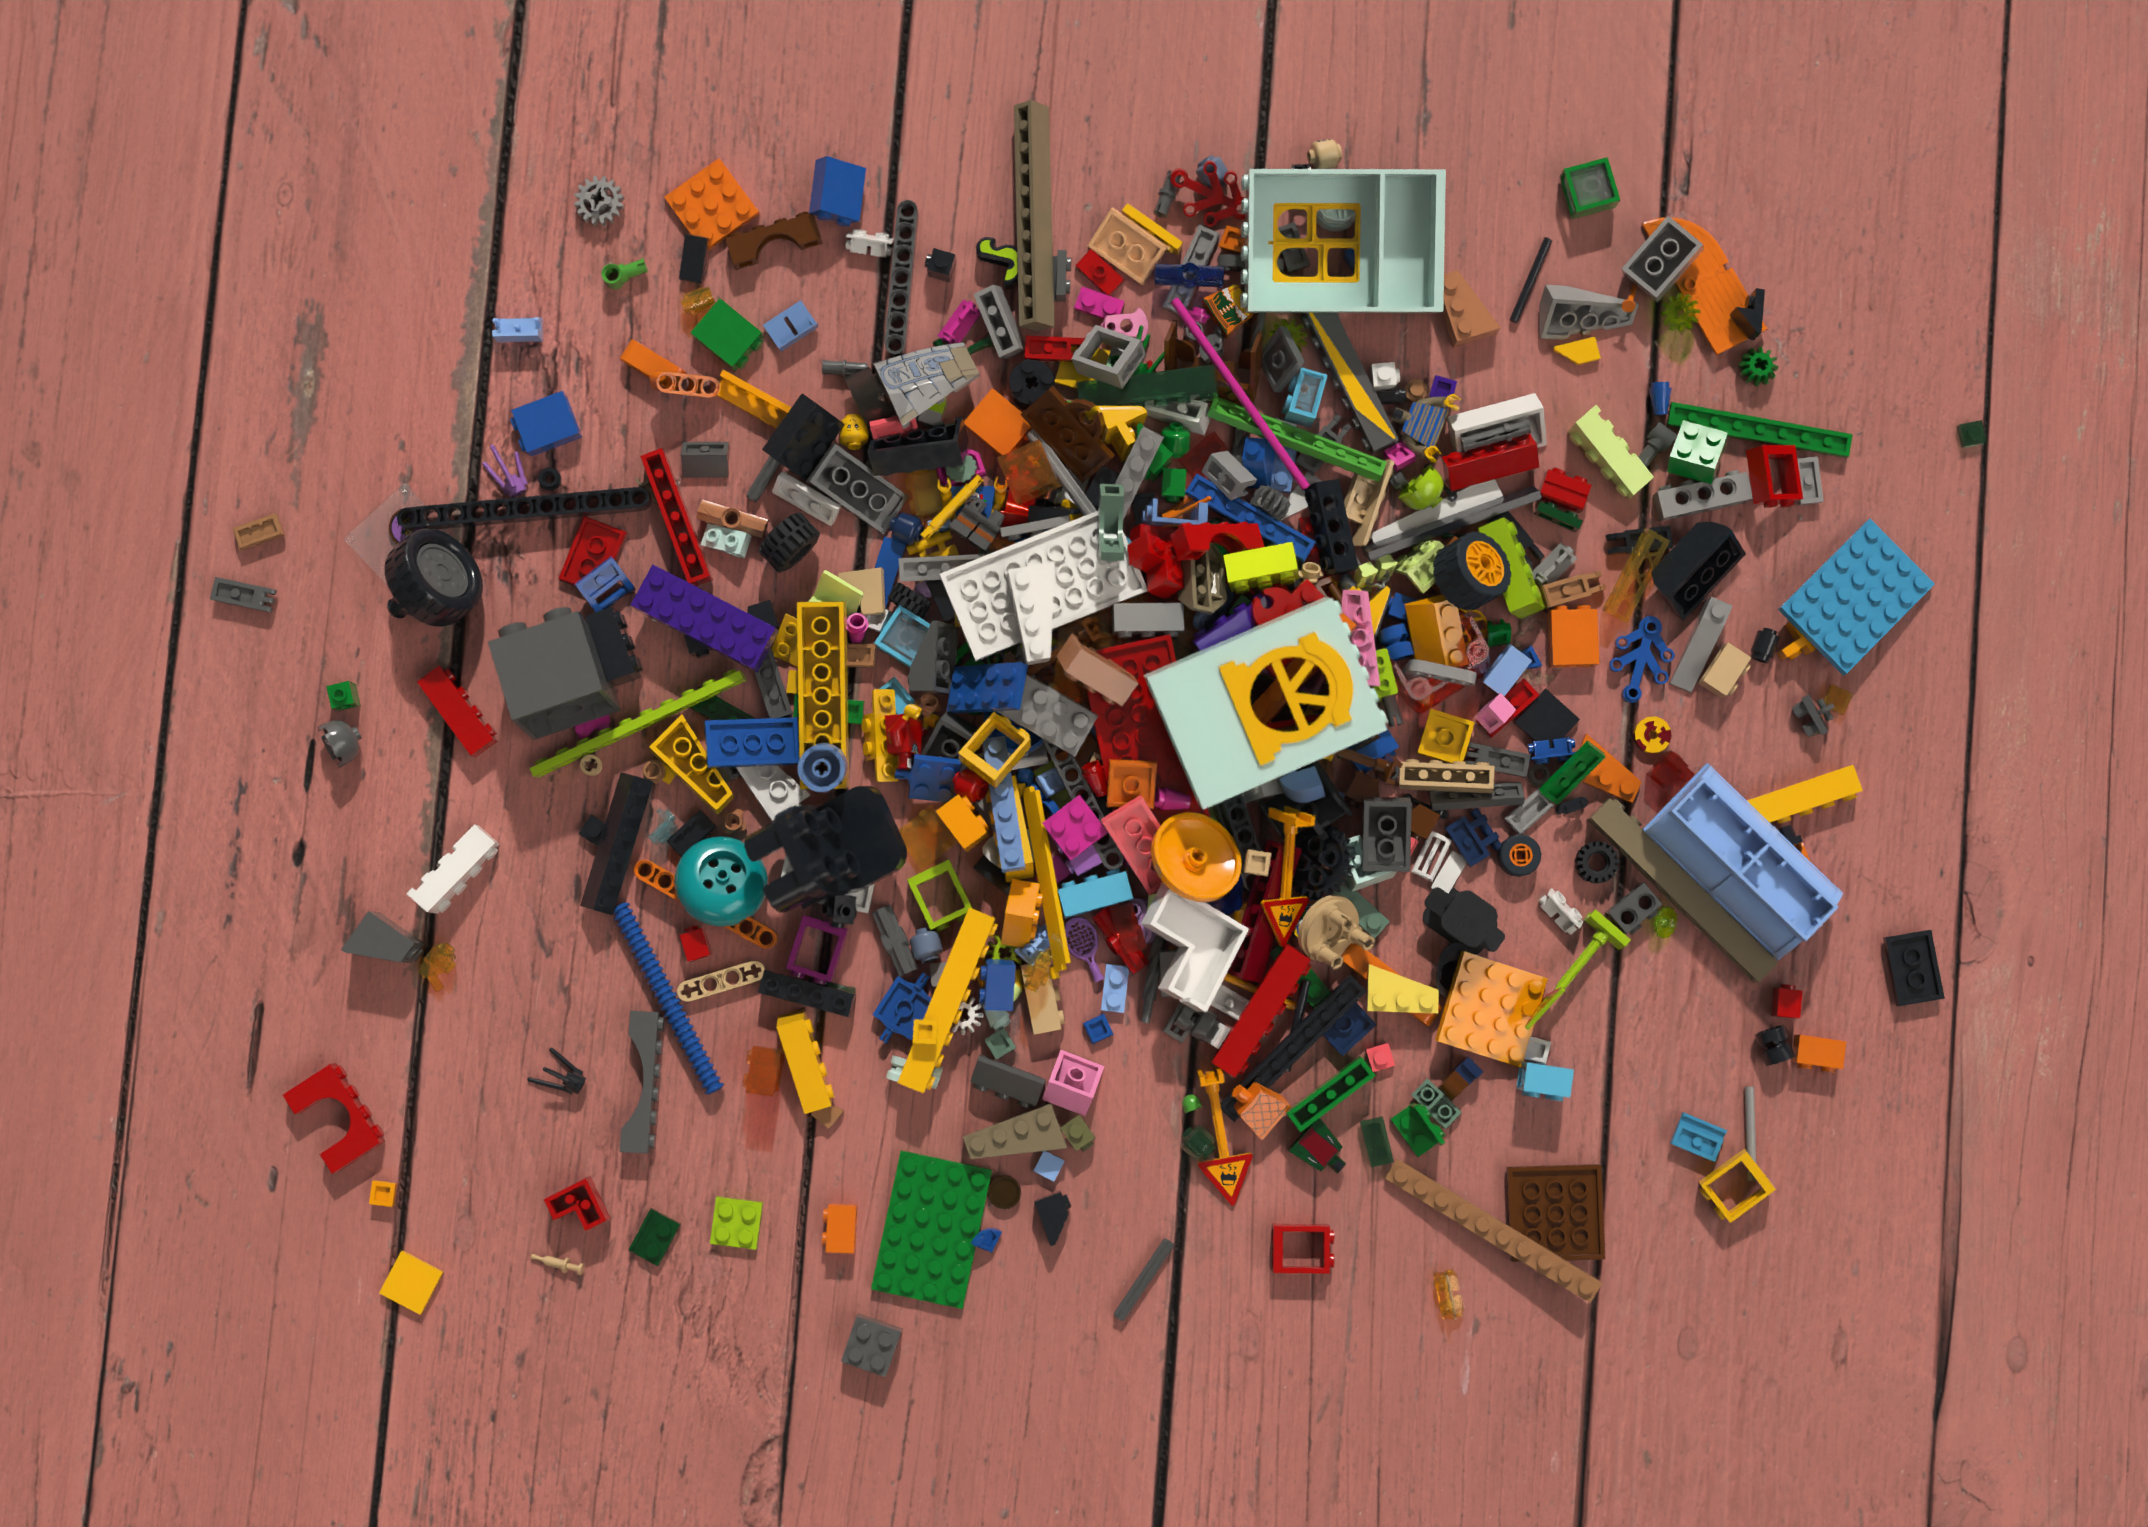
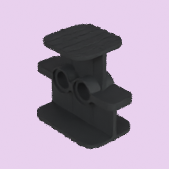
M1317 761L1300 767L1296 771L1315 766L1325 797L1311 802L1299 803L1292 801L1282 793L1266 803L1262 800L1258 801L1259 806L1270 820L1273 828L1284 840V823L1268 817L1269 808L1271 807L1283 812L1284 806H1289L1302 812L1312 809L1310 815L1315 816V826L1313 828L1323 840L1329 837L1324 828L1346 813L1349 816L1353 815L1349 806ZM1308 826L1298 827V833L1303 831Z
M1436 887L1432 889L1424 901V905L1427 907L1423 912L1424 923L1449 942L1464 945L1468 953L1476 955L1484 948L1489 952H1495L1505 939L1504 932L1497 928V910L1472 891L1464 890L1459 892L1452 887L1448 894L1443 889Z

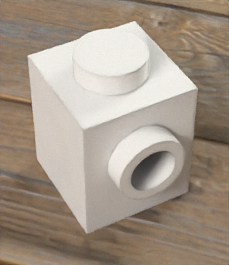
M1395 362L1371 365L1369 376L1375 392L1394 390L1397 382H1400L1399 368L1395 369Z

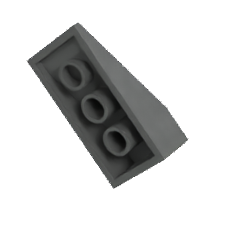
M837 444L829 446L804 481L824 496L842 505V508L882 534L886 532L892 518L897 516L909 498L908 495L880 475L874 476L873 470Z

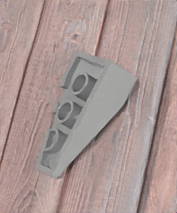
M1545 284L1539 304V336L1543 339L1563 340L1570 338V335L1578 333L1586 335L1590 334L1592 330L1601 328L1609 330L1632 325L1639 304L1635 302V310L1628 313L1623 311L1621 307L1625 299L1569 286Z

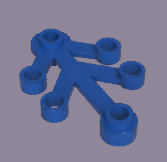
M1654 616L1643 618L1637 630L1626 636H1619L1615 640L1616 648L1625 650L1631 642L1642 638L1640 647L1620 658H1613L1609 662V669L1613 672H1619L1625 665L1636 660L1630 684L1624 687L1621 693L1623 700L1627 703H1635L1641 698L1642 692L1639 685L1645 663L1652 672L1653 680L1656 684L1663 685L1669 678L1667 672L1661 670L1650 651L1651 641H1653L1660 652L1659 658L1662 662L1669 663L1675 656L1674 651L1667 648L1660 636L1662 624ZM1648 623L1654 625V631L1647 629ZM1620 639H1624L1626 641L1625 647H1621L1619 645ZM1664 652L1670 653L1671 657L1669 660L1663 657ZM1613 661L1620 663L1619 669L1613 667ZM1658 674L1664 675L1665 678L1663 682H1660L1657 679ZM1630 689H1634L1636 691L1635 697H1631L1629 695Z

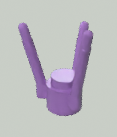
M490 445L493 455L506 477L504 482L486 462H483L482 465L499 484L505 495L509 494L510 498L521 495L527 490L525 485L528 482L524 476L519 453H514L519 477H517L516 474L510 475L495 446Z

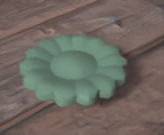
M966 454L963 465L945 467L946 475L956 483H964L966 480H971L977 470L976 461L973 460L972 456H967Z

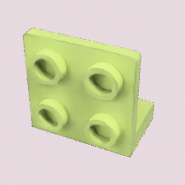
M1431 539L1412 545V549L1407 554H1402L1395 560L1397 565L1394 572L1406 575L1419 592L1424 594L1436 583L1433 563L1436 554L1444 548V545L1439 541Z
M824 570L815 593L809 602L846 601L848 618L857 612L864 593L836 575Z

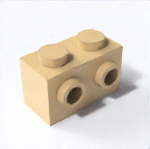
M1730 643L1724 644L1698 684L1720 698L1727 695L1731 696L1738 686L1735 682L1739 676L1743 677L1749 670L1751 665L1748 662L1751 657Z

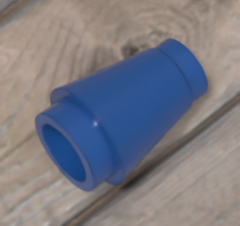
M1669 382L1651 383L1649 393L1654 415L1668 414L1672 387H1669Z

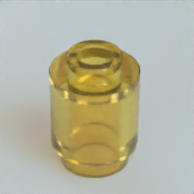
M703 286L682 294L684 299L680 300L684 312H690L691 316L710 309L711 305L715 304L710 288L706 287L703 289Z

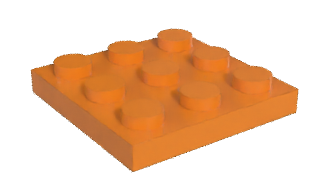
M720 158L664 197L690 234L709 238L707 251L760 214Z

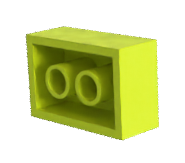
M1293 542L1223 555L1231 592L1236 591V594L1249 592L1250 588L1259 587V589L1271 588L1272 584L1276 583L1289 585L1295 583V580L1300 579Z

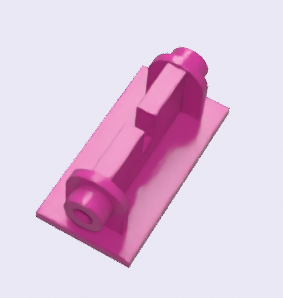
M963 299L937 336L948 344L961 343L981 315L980 310L976 308L972 301L969 300L967 302Z

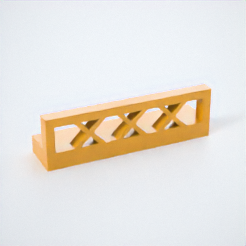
M725 370L720 374L722 380L717 396L777 429L792 408Z

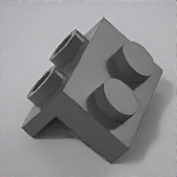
M1058 250L1057 256H1053L1054 302H1066V294H1070L1071 280H1066V271H1071V258L1067 257V250Z

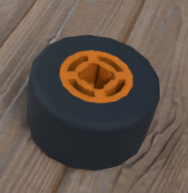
M1519 834L1508 837L1501 843L1497 859L1499 866L1505 873L1510 876L1521 877L1531 874L1539 866L1542 854L1540 846L1533 838Z

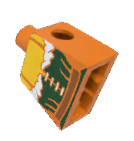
M1237 284L1203 298L1202 301L1203 307L1207 310L1213 322L1222 328L1225 339L1234 334L1254 314L1244 313V308L1240 307V296L1245 292H1242Z

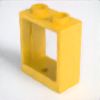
M993 712L958 752L959 761L997 788L1031 748L1030 735L1024 729L1015 728L1007 717L1002 714L999 716ZM995 728L1020 745L998 771L974 754Z
M1745 1148L1699 1181L1702 1186L1699 1190L1707 1201L1712 1199L1717 1206L1714 1208L1715 1212L1722 1220L1727 1218L1730 1223L1776 1190ZM1742 1161L1762 1187L1729 1211L1709 1184Z

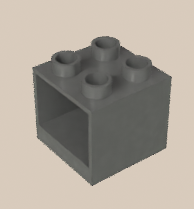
M560 607L546 612L543 615L544 623L529 628L523 622L506 625L498 631L500 638L488 641L511 720L533 740L621 711L614 686L607 680L589 625L578 611L572 613L569 607Z

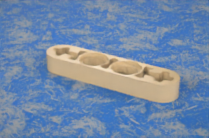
M750 961L690 979L678 986L677 995L682 1001L691 1002L762 980L766 968L759 961ZM752 965L761 968V972L758 973L759 977L755 978L754 975L746 976L748 981L744 982V975L740 968L744 967V972L752 970ZM731 971H735L739 975V981L734 985L729 984L726 979L727 974ZM714 978L716 980L717 987L714 991H707L705 989L704 983L706 979ZM696 981H700L699 985L703 992L702 995H699V991L692 992L690 998L682 994L686 985L689 988H694L698 986Z

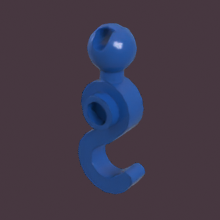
M1030 767L1018 769L1016 772L1017 781L1021 784L1025 783L1027 787L1034 786L1035 790H1040L1043 809L1048 811L1050 817L1060 809L1057 804L1051 799H1046L1038 783L1034 782L1033 770Z

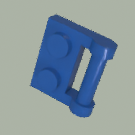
M609 557L574 584L594 612L607 609L628 592L631 594L636 590L612 557ZM618 581H621L622 586L599 604L595 599Z

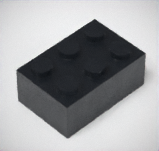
M802 393L762 450L796 475L806 480L845 424Z
M613 607L587 615L586 619L608 682L616 687L642 678L640 671H643L640 659L636 658L635 654H633L632 650L636 648L632 637L625 631L628 624L624 614L621 615L620 611L617 612Z

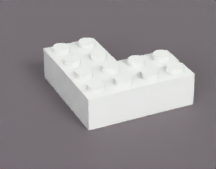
M1162 883L1141 922V925L1179 947L1158 989L1175 999H1180L1181 1003L1195 1011L1207 1012L1249 929L1205 902L1191 901L1179 896Z

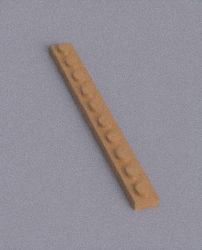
M1398 1158L1385 1177L1386 1180L1589 1303H1591L1602 1285V1282Z

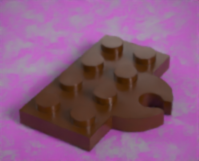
M1052 386L1020 415L1083 483L1115 455L1100 439L1105 428L1104 415L1101 411L1095 415L1094 420H1089L1085 416V412L1090 411L1095 406L1094 403L1085 399H1075L1068 403Z

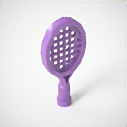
M1081 917L1071 918L1064 926L1066 939L1067 937L1070 938L1067 941L1069 953L1088 963L1093 981L1096 983L1104 979L1094 960L1099 943L1097 931L1088 920ZM1084 935V939L1077 941L1076 938Z

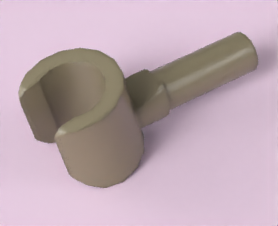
M644 473L647 477L645 483H641L636 477L638 485L646 489L655 504H658L647 473Z

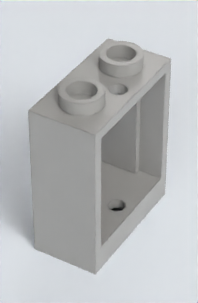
M1095 325L1091 332L1086 335L1084 342L1074 352L1071 359L1078 374L1123 389L1146 356V352L1141 340ZM1102 343L1124 350L1113 367L1090 360Z

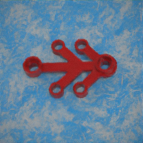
M1207 161L1203 165V171L1208 175L1212 189L1188 178V173L1182 168L1174 169L1171 172L1170 181L1174 187H1186L1208 197L1194 203H1185L1183 212L1187 217H1193L1197 211L1222 204L1227 206V208L1215 213L1211 211L1205 213L1203 217L1205 225L1212 227L1216 225L1217 221L1231 216L1236 219H1245V214L1237 211V206L1241 205V201L1245 197L1241 196L1236 172L1229 170L1224 174V182L1229 185L1233 198L1224 195L1216 173L1217 166L1213 161ZM1207 165H1213L1214 170L1212 172L1206 171ZM1229 174L1235 176V179L1232 182H1229L1226 179V177ZM1179 175L1184 178L1181 183L1175 181V178ZM1188 206L1194 207L1192 213L1186 212ZM1210 215L1215 218L1212 223L1206 221V218Z

